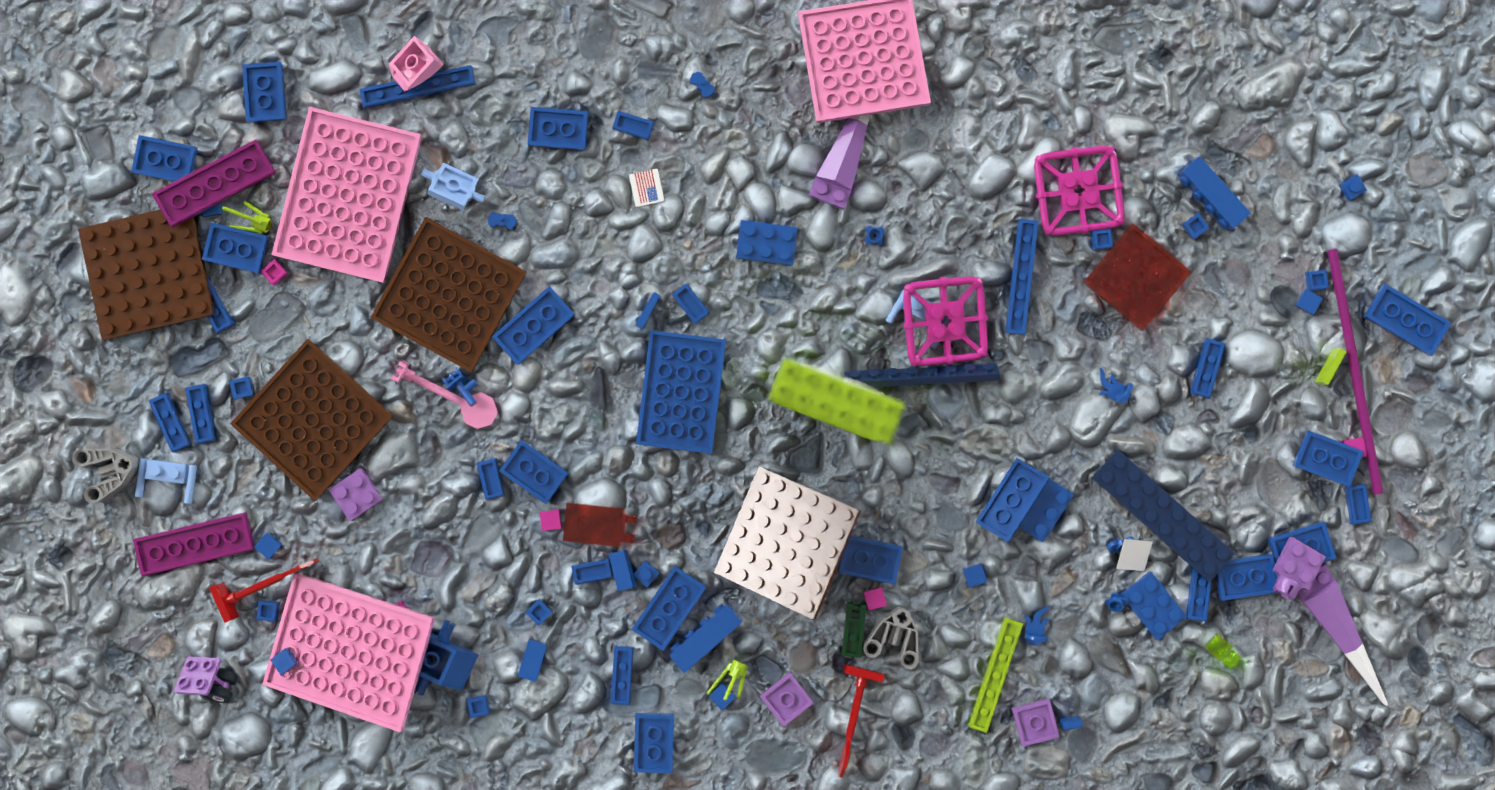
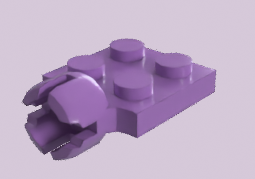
M1289 537L1272 570L1277 574L1273 591L1277 594L1280 592V596L1286 599L1294 600L1301 588L1304 590L1310 589L1326 556L1297 539Z

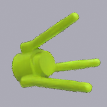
M247 201L243 202L244 205L258 214L254 218L225 206L222 207L223 210L252 221L251 225L254 226V228L238 225H229V227L259 234L267 233L271 227L272 219L269 218L270 215L263 213Z
M733 659L732 663L728 662L725 670L713 683L707 694L710 695L728 671H730L729 675L732 676L724 700L728 699L736 679H740L737 698L739 699L745 676L748 672L746 670L747 665Z

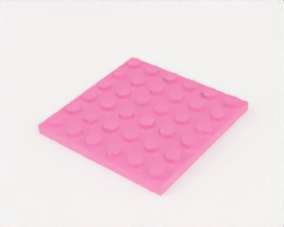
M868 0L798 12L816 123L910 109L931 104L912 0Z

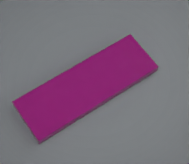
M255 139L153 192L152 196L170 227L174 228L277 173L259 142Z
M247 512L133 539L141 577L255 549Z

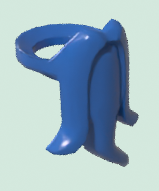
M1100 368V382L1106 390L1101 391L1099 396L1106 395L1119 404H1127V399L1131 398L1133 384L1128 383L1124 386L1115 380L1114 373L1110 376V382H1108L1105 378L1104 370Z
M1049 605L1037 611L1032 622L1028 616H1023L1027 621L1025 640L1028 645L1034 644L1038 646L1043 641H1048L1044 631L1045 624L1050 619L1045 618L1040 624V616L1049 609Z

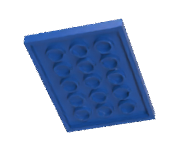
M650 330L636 445L712 454L726 339Z

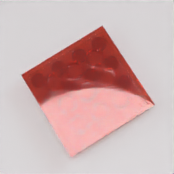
M1132 223L1082 283L1136 328L1143 331L1192 272Z

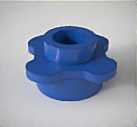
M868 226L866 228L867 236L864 239L867 245L871 243L877 246L882 245L884 229L882 227Z
M1114 592L1110 598L1106 599L1105 603L1110 610L1121 612L1124 606L1128 605L1129 601Z

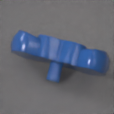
M695 72L691 75L689 83L697 85V89L701 91L703 98L711 97L715 92V87L706 80L702 72Z
M492 212L488 217V224L491 228L499 225L500 227L506 226L509 230H513L517 224L516 217L513 214L502 215Z
M1129 536L1128 538H1126V539H1130V540H1135V539H1134L1133 537H1131V536ZM1118 538L1117 542L1111 541L1108 543L1107 549L1109 553H1120L1124 540Z

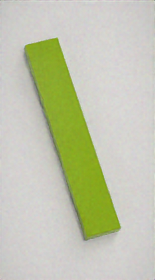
M1004 617L968 727L984 733L988 732L1023 623Z

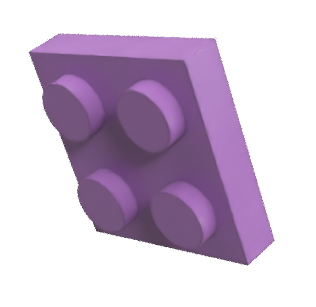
M363 468L358 469L329 489L349 521L354 520L383 500Z
M788 672L760 695V698L783 727L814 703L791 672Z
M1049 698L1011 708L1022 747L1060 737Z

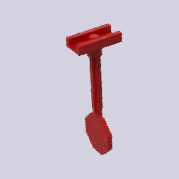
M313 559L284 573L276 574L237 593L232 592L229 594L225 582L210 587V592L224 623L240 617L234 605L240 599L280 582L286 576L319 562V559Z
M845 664L843 672L857 677L855 683L857 687L846 730V741L839 761L838 777L843 778L847 767L850 742L854 736L864 688L867 687L868 680L883 682L884 679L883 673Z

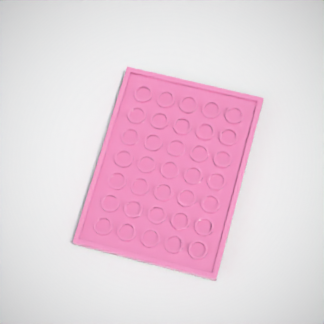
M309 107L272 255L385 283L422 135Z
M294 573L270 659L284 648H289L298 664L286 674L280 675L269 659L262 685L402 732L405 727L435 617L300 573Z

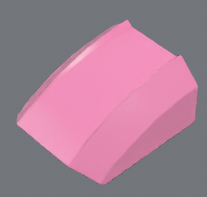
M414 36L389 63V68L394 80L406 91L430 78L444 63L441 62L430 47Z

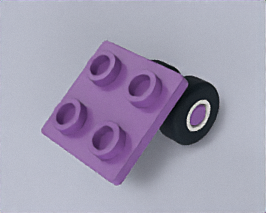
M187 657L174 692L176 694L206 695L213 701L228 703L233 695L229 690V686L236 685L237 675L227 670H219L222 662L220 658Z

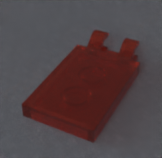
M567 502L563 541L620 547L621 542L633 543L635 541V534H625L624 530L625 523L635 524L637 522V515L624 514L625 508Z

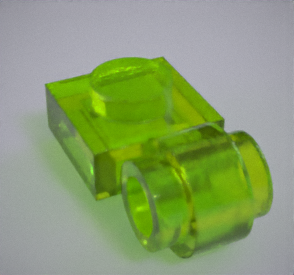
M1215 633L1204 645V648L1216 660L1220 661L1223 658L1222 663L1230 670L1236 668L1240 663L1241 657L1233 650L1229 653L1232 646L1218 633Z

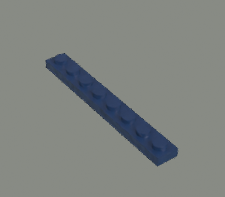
M997 363L920 368H890L883 370L871 369L865 371L852 370L844 372V378L870 388L1000 380V372Z

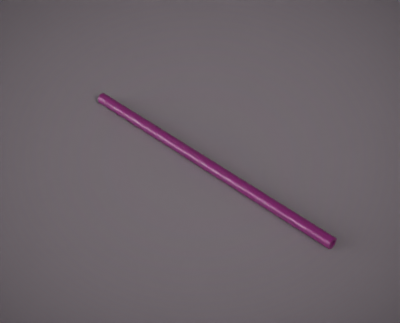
M1338 249L1327 250L1360 427L1365 442L1372 490L1374 495L1382 494L1383 487Z

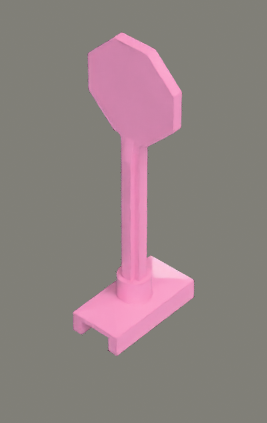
M404 360L399 362L398 365L401 367L398 368L397 374L392 375V380L400 382L402 379L408 382L412 381L460 405L465 423L476 429L493 423L498 411L492 397L482 392L474 394L472 396L477 403L470 407L464 398L416 375L414 371L408 369L410 363Z

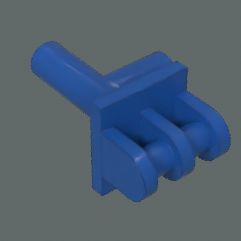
M456 367L455 372H450L447 378L444 377L442 380L451 391L458 390L470 407H472L477 402L469 391L476 387L478 383L472 379L464 386L463 384L468 381V378Z

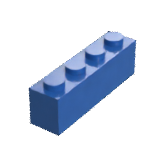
M1200 156L1192 160L1177 174L1182 185L1188 186L1192 191L1193 197L1205 205V210L1210 215H1214L1222 229L1227 231L1234 229L1251 214Z
M728 602L725 605L722 603L713 610L715 612L714 615L710 618L706 616L699 622L700 627L698 629H691L685 635L686 639L682 643L678 641L670 648L669 657L683 673L689 670L742 623V618Z

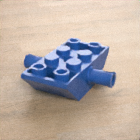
M444 620L438 635L433 633L430 635L414 693L418 692V695L424 696L430 681L440 686L463 690L479 654L449 640L456 626L455 623H450L451 621ZM434 654L437 660L433 661V657L431 655Z

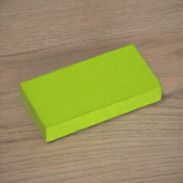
M1341 348L1332 349L1315 383L1319 385L1330 384L1346 354L1345 350Z

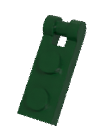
M847 601L841 656L861 658L866 603L858 605ZM852 612H859V618L852 617Z

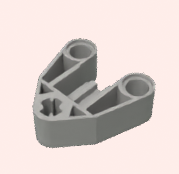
M80 449L75 451L72 457L74 464L80 467L113 461L111 464L99 467L97 472L101 478L117 474V477L88 487L84 492V498L89 503L105 502L128 486L138 471L140 461L138 457L119 449ZM84 454L88 457L86 462L83 459ZM96 490L99 492L98 499L95 497Z
M896 607L877 621L863 642V650L868 657L875 658L881 653L890 624L893 626L888 643L899 646L903 629H906L901 644L899 660L905 668L913 669L918 664V631L907 609ZM900 612H903L906 616L905 619L902 618V621H899L897 617L898 614L901 615ZM871 643L877 645V649L874 652L867 651V646ZM906 655H913L911 663L904 662Z

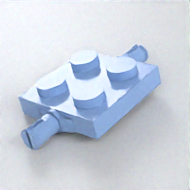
M445 163L435 173L425 168L422 171L421 176L432 180L427 192L428 195L461 210H464L467 202L471 199L483 203L485 196L475 192L478 178Z

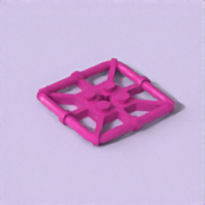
M1095 146L1080 149L1073 147L1071 150L1049 152L1035 157L1036 199L1039 201L1041 223L1047 236L1075 233L1088 234L1091 231L1114 229L1125 223L1122 196L1123 182L1120 181L1118 158L1114 147ZM1104 153L1092 170H1079L1078 156ZM1071 157L1073 172L1060 173L1047 163L1046 160ZM1109 157L1113 184L1098 186L1097 171ZM1042 167L1057 178L1059 191L1045 192ZM1077 186H1080L1084 190V192L1081 194L1082 196H1079L1078 193L1074 192V190L1077 189ZM1114 189L1117 215L1101 204L1099 191ZM1060 196L1061 211L1049 224L1046 198ZM1098 209L1112 221L1087 224L1085 210ZM1066 212H1079L1080 225L1055 228Z
M971 276L949 279L940 277L939 280L919 281L905 285L903 292L905 323H903V328L906 329L907 355L912 366L952 365L957 362L979 360L988 355L986 325L988 315H986L982 279ZM970 284L957 301L947 302V286ZM939 287L940 302L928 303L915 290ZM976 289L978 315L964 317V303ZM911 296L924 306L925 321L913 322ZM944 316H947V319H949V323L946 327L944 324H941V320H944ZM965 322H979L980 347L966 336ZM926 326L927 339L915 353L913 328ZM961 339L976 353L951 355L950 340ZM943 341L944 356L921 359V356L933 342Z

